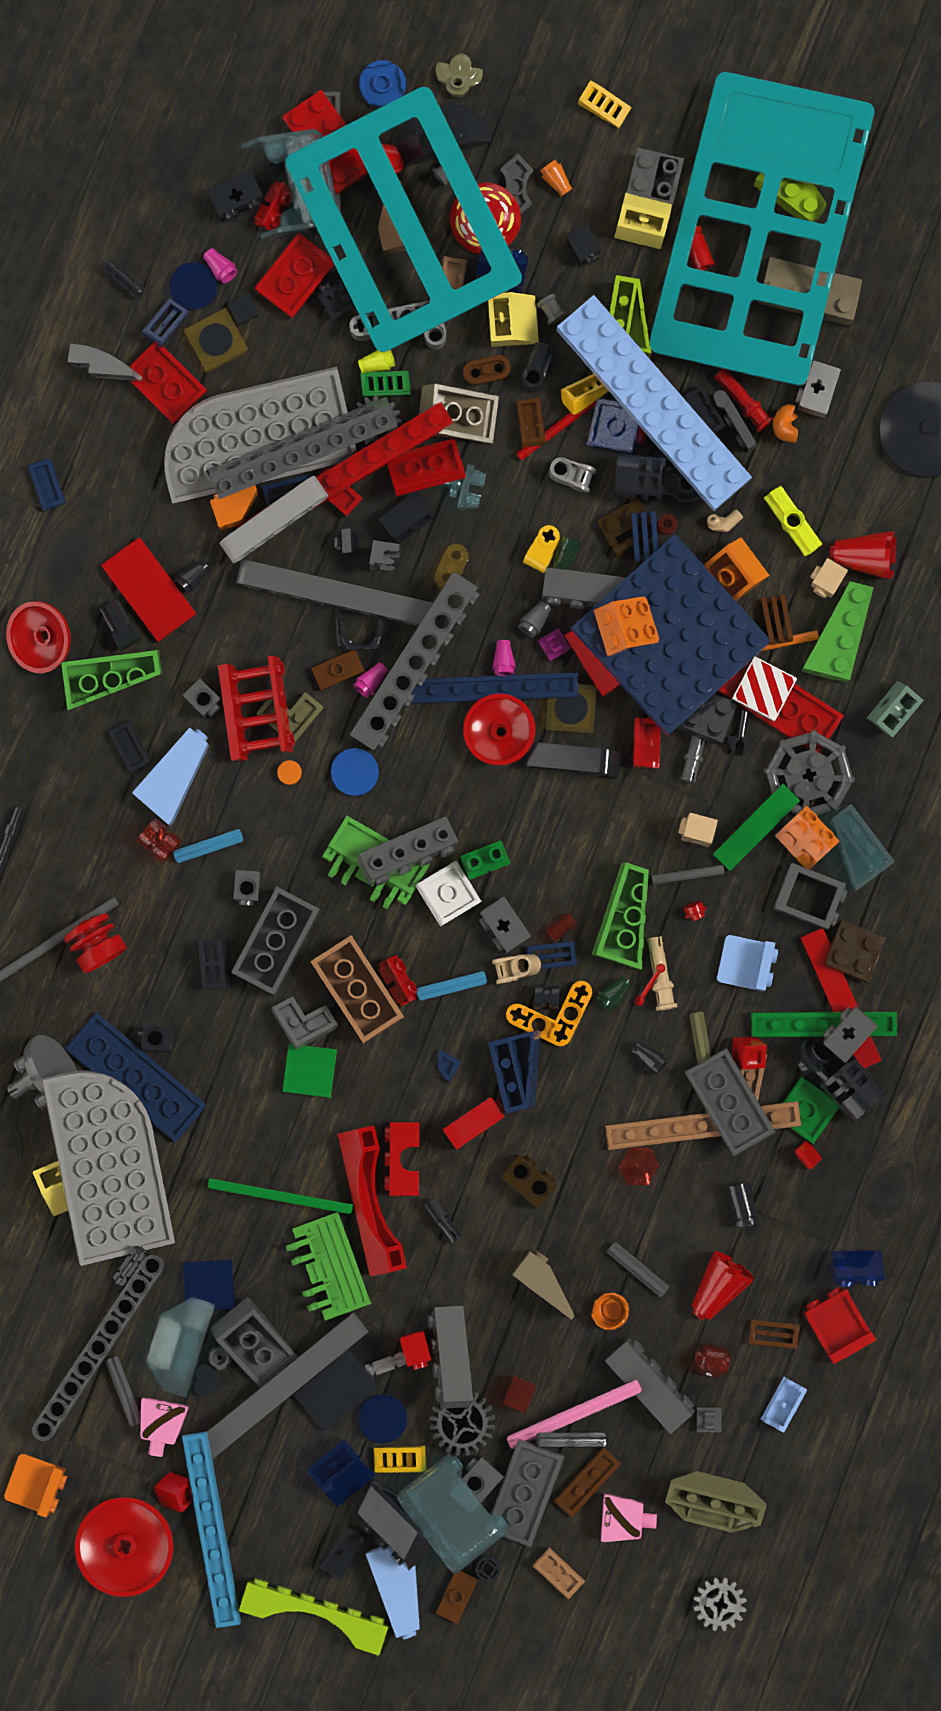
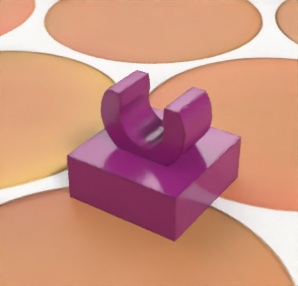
M559 628L538 640L539 645L550 662L571 650Z

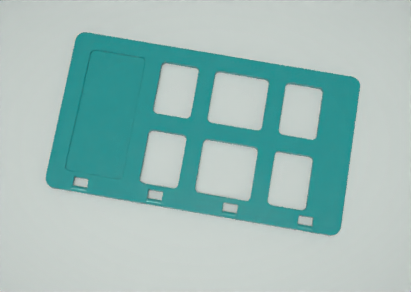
M722 72L717 76L649 341L650 348L654 353L797 386L807 382L874 118V107L870 103L729 72ZM856 129L864 131L861 143L853 142ZM718 163L763 173L765 177L757 207L748 208L705 198L704 195L712 165ZM783 179L832 188L835 191L828 220L825 224L779 215L774 212ZM838 201L846 202L843 215L835 213ZM706 216L751 227L747 249L738 277L734 278L687 266L699 217ZM769 232H778L821 243L811 288L808 293L757 282ZM820 272L828 274L825 287L817 285ZM683 285L729 294L734 297L725 330L720 331L674 319L676 305ZM752 301L787 307L804 313L795 346L751 338L743 334ZM802 344L810 346L807 358L799 357Z

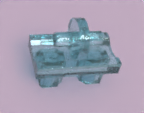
M468 464L465 473L466 478H464L463 483L460 480L445 483V486L451 488L449 494L451 497H456L457 491L461 490L457 509L462 511L465 508L478 509L481 495L469 493L470 485L484 487L486 479L485 473L475 470L474 465Z

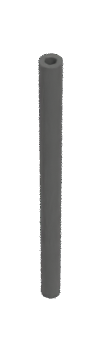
M112 897L0 970V982L64 941L63 938L79 923L90 917L107 913L118 906L119 903L116 898Z

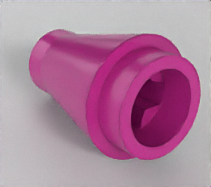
M214 248L209 249L204 254L203 258L218 281L228 283L235 277L237 269L233 262L219 254Z
M499 640L496 642L492 670L495 671V676L514 675L516 665L511 650V642L509 640Z
M378 662L374 667L356 678L357 682L354 684V687L362 696L368 698L370 695L375 694L389 671L383 664Z

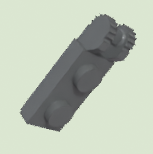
M723 390L715 392L713 399L718 410L726 412V415L723 417L729 428L734 426L738 432L735 438L741 448L746 447L749 452L754 450L757 446L756 442L729 396L726 395L727 393Z

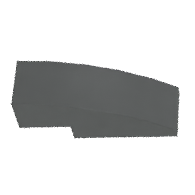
M70 343L68 363L73 366L89 368L88 373L100 379L142 381L140 374L114 356L96 348Z

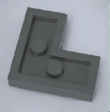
M293 997L272 1007V1013L295 1050L338 1028L336 1020L326 1005L306 1016Z

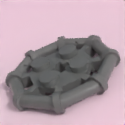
M812 730L810 733L786 740H780V745L767 768H764L772 794L780 787L777 775H784L788 789L797 797L804 799L803 807L796 804L790 812L797 815L806 806L809 807V800L823 796L827 803L810 807V810L816 815L834 810L837 812L852 782H855V777L852 776L845 752L846 747L817 733V730ZM810 743V750L795 754L792 749L793 747ZM816 743L832 751V753L828 757L815 751ZM787 752L792 758L785 770L779 769L778 766ZM838 759L842 775H834L831 764L832 760ZM810 768L812 772L816 771L817 776L813 777L814 781L812 782L802 777L806 773L805 769ZM834 780L839 781L841 784L832 798L828 791Z

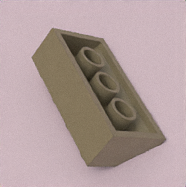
M770 257L763 284L808 293L811 288L815 268ZM820 272L817 285L825 287L828 274ZM834 273L823 320L848 326L852 325L861 290V279ZM760 301L758 303L804 315V313L800 310H795Z

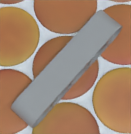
M312 476L225 537L220 542V545L232 563H236L328 498V494L317 478Z

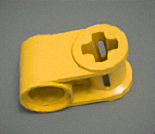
M547 525L540 529L523 560L524 564L542 573H545L546 567L549 566L560 540L559 532L554 526ZM552 531L555 540H550L546 543L543 534H548Z

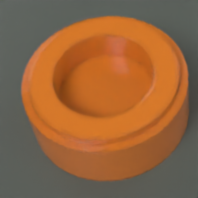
M288 760L280 764L278 777L282 783L294 785L301 779L302 770L298 763Z

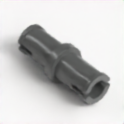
M691 735L688 753L684 756L686 762L681 781L691 784L696 783L699 764L703 762V757L701 756L705 740Z

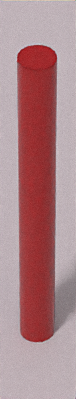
M594 401L575 415L571 412L547 429L545 431L546 442L594 407L597 402ZM542 445L524 447L516 455L522 461Z

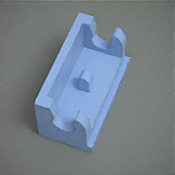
M783 1377L761 1420L784 1433L807 1389Z

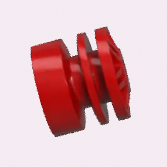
M107 913L84 920L63 938L66 944L78 941L69 948L71 952L81 949L84 951L76 959L84 974L103 966L128 949L120 935L108 937L107 934L115 927L113 923L102 927L110 919Z

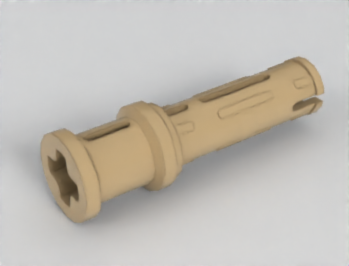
M662 936L648 938L647 943L653 975L658 964L665 965V971L659 974L652 987L657 998L658 1006L656 1011L677 1008V1003H674L672 993L674 985L672 981H669Z

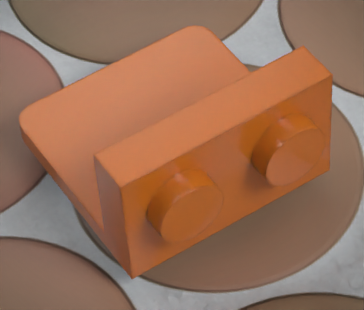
M645 597L613 601L594 610L607 656L616 655L630 648L655 644L659 641L650 606Z
M21 1454L17 1459L4 1497L7 1501L38 1511L37 1514L40 1516L48 1517L50 1512L54 1514L59 1499H56L58 1490H63L67 1476L64 1473L66 1469L27 1454Z

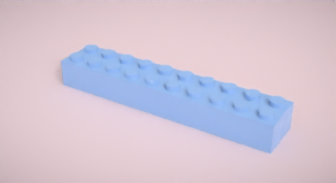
M594 295L557 326V332L713 511L751 480L750 474Z

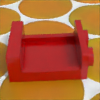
M840 1287L828 1292L829 1298L822 1302L816 1299L807 1304L808 1310L803 1312L833 1364L876 1341L872 1331L869 1330L849 1295L848 1289L844 1288L841 1290Z

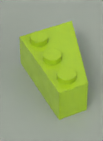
M763 173L758 175L754 186L760 191L765 177ZM783 179L781 181L776 203L795 218L816 222L825 211L827 203L815 185L791 179Z
M616 275L609 313L650 359L651 348L640 279Z

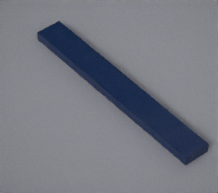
M578 673L426 679L421 687L415 686L412 691L415 697L410 704L477 702L492 694H508L520 700L579 697ZM397 680V685L401 689H407L410 686V680ZM387 696L386 704L397 705V700L393 696Z

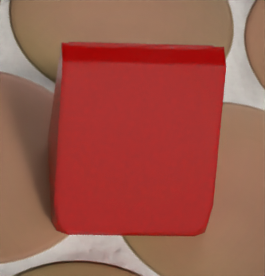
M809 1141L803 1142L794 1150V1154L806 1169H812L821 1160V1156Z

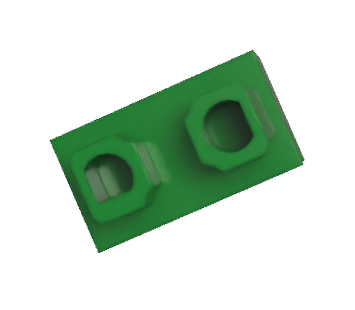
M501 840L460 857L469 881L488 874V871L493 872L511 865Z

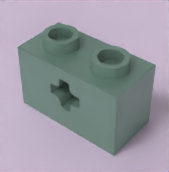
M897 681L869 714L867 719L882 732L894 737L924 700L907 685Z

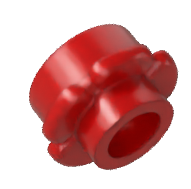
M701 900L692 902L684 907L686 913L684 917L691 918L692 921L698 920L705 916L704 911H706L707 907L703 906Z

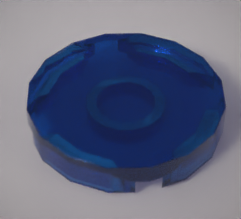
M197 262L185 263L172 274L170 281L171 295L175 302L185 309L194 311L205 308L216 297L218 289L216 277L212 270L204 264Z
M386 1394L375 1395L367 1400L361 1408L359 1415L360 1428L364 1435L373 1442L382 1444L399 1438L404 1432L408 1420L403 1404L394 1396Z

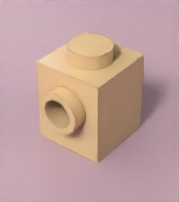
M827 558L822 568L817 565L810 577L814 580L811 584L815 588L813 591L823 598L827 596L832 598L848 570Z

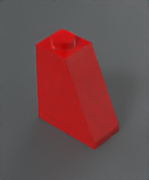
M490 1097L444 1128L443 1131L457 1150L503 1119L504 1115L502 1113L505 1109L498 1098L494 1101Z

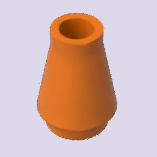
M556 160L540 170L543 175L542 178L560 196H563L572 189L561 163L558 164Z

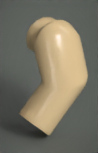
M736 509L726 518L712 514L707 519L708 527L713 531L728 532L743 516Z

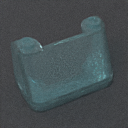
M448 1453L404 1486L397 1494V1499L412 1521L421 1528L425 1538L446 1566L456 1574L506 1535L508 1530L506 1529L507 1524L500 1515H489L461 1478V1469L463 1468L458 1458L452 1457Z

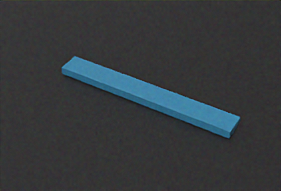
M208 1432L185 1434L182 1436L215 1625L216 1628L240 1625L241 1618Z

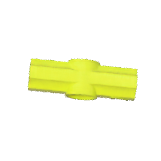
M781 486L764 497L766 503L781 522L783 530L791 536L805 557L822 546L821 541L806 522L803 513L796 508ZM789 516L797 517L799 525L796 527L790 526L787 523V518Z

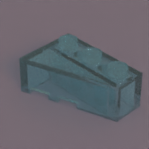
M852 804L830 820L833 833L840 841L837 845L853 892H856L895 862Z

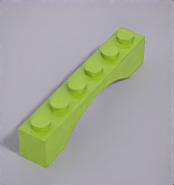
M254 1578V1581H248L239 1609L240 1612L259 1618H265L272 1614L286 1611H301L315 1614L339 1627L349 1637L355 1648L380 1655L388 1629V1624L384 1623V1618L375 1615L367 1618L361 1616V1611L353 1608H348L347 1611L338 1609V1604L324 1600V1603L314 1601L315 1597L309 1594L301 1593L300 1596L291 1594L292 1590L287 1587L278 1585L277 1589L269 1587L267 1581Z

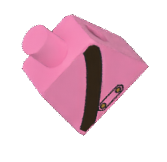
M146 1397L142 1398L141 1438L151 1440L149 1455L163 1457L165 1443L173 1445L176 1443L189 1406Z
M604 1493L601 1542L640 1539L642 1528L656 1529L657 1514L643 1513V1502Z

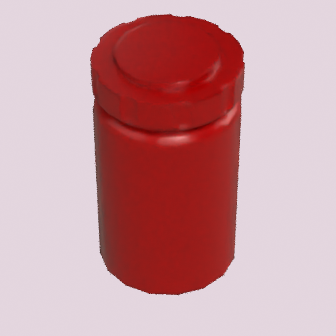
M696 226L688 262L691 268L704 271L715 264L705 237L701 233V226Z

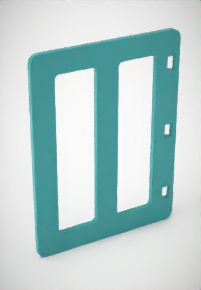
M420 87L293 152L287 157L286 166L377 350L387 352L521 283L522 274L442 110L429 88ZM414 117L419 119L491 266L490 273L456 290L451 287L379 140L381 134ZM351 149H357L430 297L429 304L397 320L391 317L319 169L322 164ZM307 177L314 189L308 192V194L300 181ZM340 244L347 256L341 259V261L333 248ZM373 311L380 323L374 326V328L366 315Z

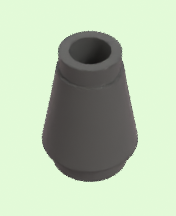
M540 601L520 619L519 629L532 638L539 634L551 611L550 606Z

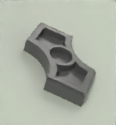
M517 153L500 168V171L505 178L506 189L516 199L522 215L532 206L526 193V184L534 170Z

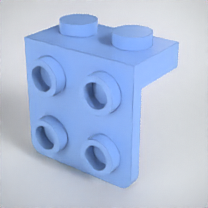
M728 935L723 946L717 980L721 983L764 992L766 987H771L773 973L769 971L771 963L775 964L777 960L778 949H774L775 943L768 941L760 942Z

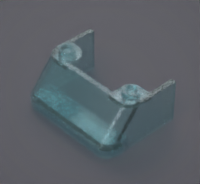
M308 129L258 137L242 144V149L264 146L265 154L271 162H285L294 209L284 211L280 216L281 227L262 233L261 239L316 228L289 173L286 159L293 152L323 138L319 131ZM326 162L319 169L337 205L329 163ZM308 177L300 180L307 194L314 190Z

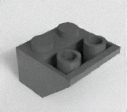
M637 148L627 193L673 205L684 158Z

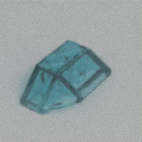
M192 1297L160 1315L146 1362L164 1391L187 1398L215 1304Z

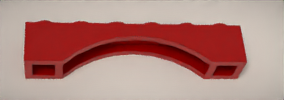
M375 1126L339 1133V1143L370 1276L405 1269L407 1266L402 1244L395 1238L387 1226L377 1200L375 1169L380 1148Z

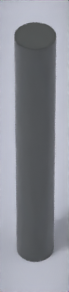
M723 865L651 875L652 883L655 885L724 874Z

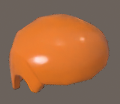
M787 404L776 412L773 419V430L778 439L796 443L798 429L793 427L791 423L798 417L793 412L795 406Z
M604 1293L595 1300L591 1316L597 1326L605 1330H615L622 1327L627 1321L629 1305L625 1298L619 1294Z

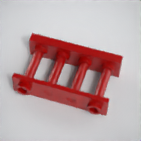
M268 656L269 665L240 671L235 669L233 665H218L232 761H247L249 751L277 746L281 747V752H293L292 746L295 745L293 733L290 732L282 677L285 673V668L279 657ZM270 675L272 689L247 694L238 693L237 683H239V680ZM274 698L276 713L248 718L242 716L241 707L243 704ZM277 722L278 737L250 742L245 740L244 730L247 727Z

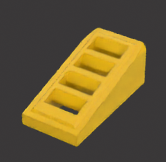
M593 81L589 82L578 102V105L617 128H620L631 110L629 105ZM594 92L596 96L591 103L588 99ZM602 97L605 100L599 108L596 105ZM609 102L613 103V106L611 107L609 112L606 113L604 110L608 106ZM617 107H619L621 111L615 119L612 116Z
M592 374L561 389L562 402L575 415L609 390L595 374Z
M425 1446L373 1448L374 1473L423 1472L426 1470ZM383 1453H387V1466L383 1467ZM393 1453H396L397 1466H393ZM403 1453H406L407 1466H403ZM413 1453H416V1465H413Z

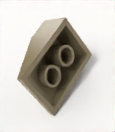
M439 384L424 385L422 387L419 415L442 402L454 424L434 435L435 437L493 444L499 396Z
M537 1250L534 1254L529 1251L512 1275L572 1320L574 1314L551 1267L546 1263L549 1259Z

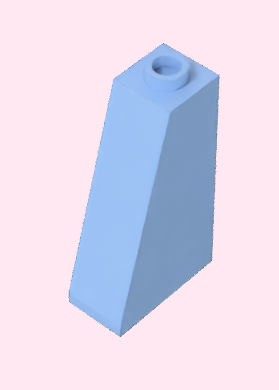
M189 728L132 792L169 826L173 824L209 748L206 742L208 737L199 729L193 731Z
M378 1547L367 1551L366 1556L396 1638L402 1636L403 1639L415 1636L416 1630L420 1628L416 1566L410 1570L403 1564L398 1566L390 1555L392 1553L388 1549L383 1551Z

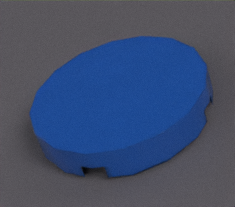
M378 60L370 63L361 74L359 90L363 99L369 105L381 108L404 96L406 78L403 71L397 65L390 61Z
M352 748L337 755L332 763L331 775L333 783L339 791L356 797L364 795L373 789L378 781L379 770L376 760L370 753L363 749Z

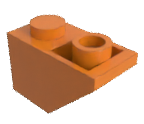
M255 485L221 499L216 494L214 499L210 500L220 531L237 526L245 521L258 495Z

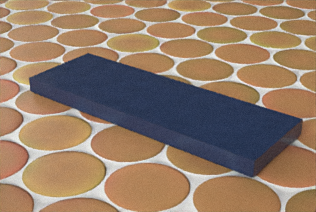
M97 1012L65 1048L90 1071L108 1075L126 1085L141 1101L150 1121L175 1143L207 1106Z

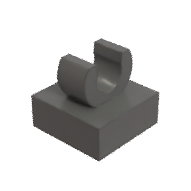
M697 1407V1432H721V1407Z

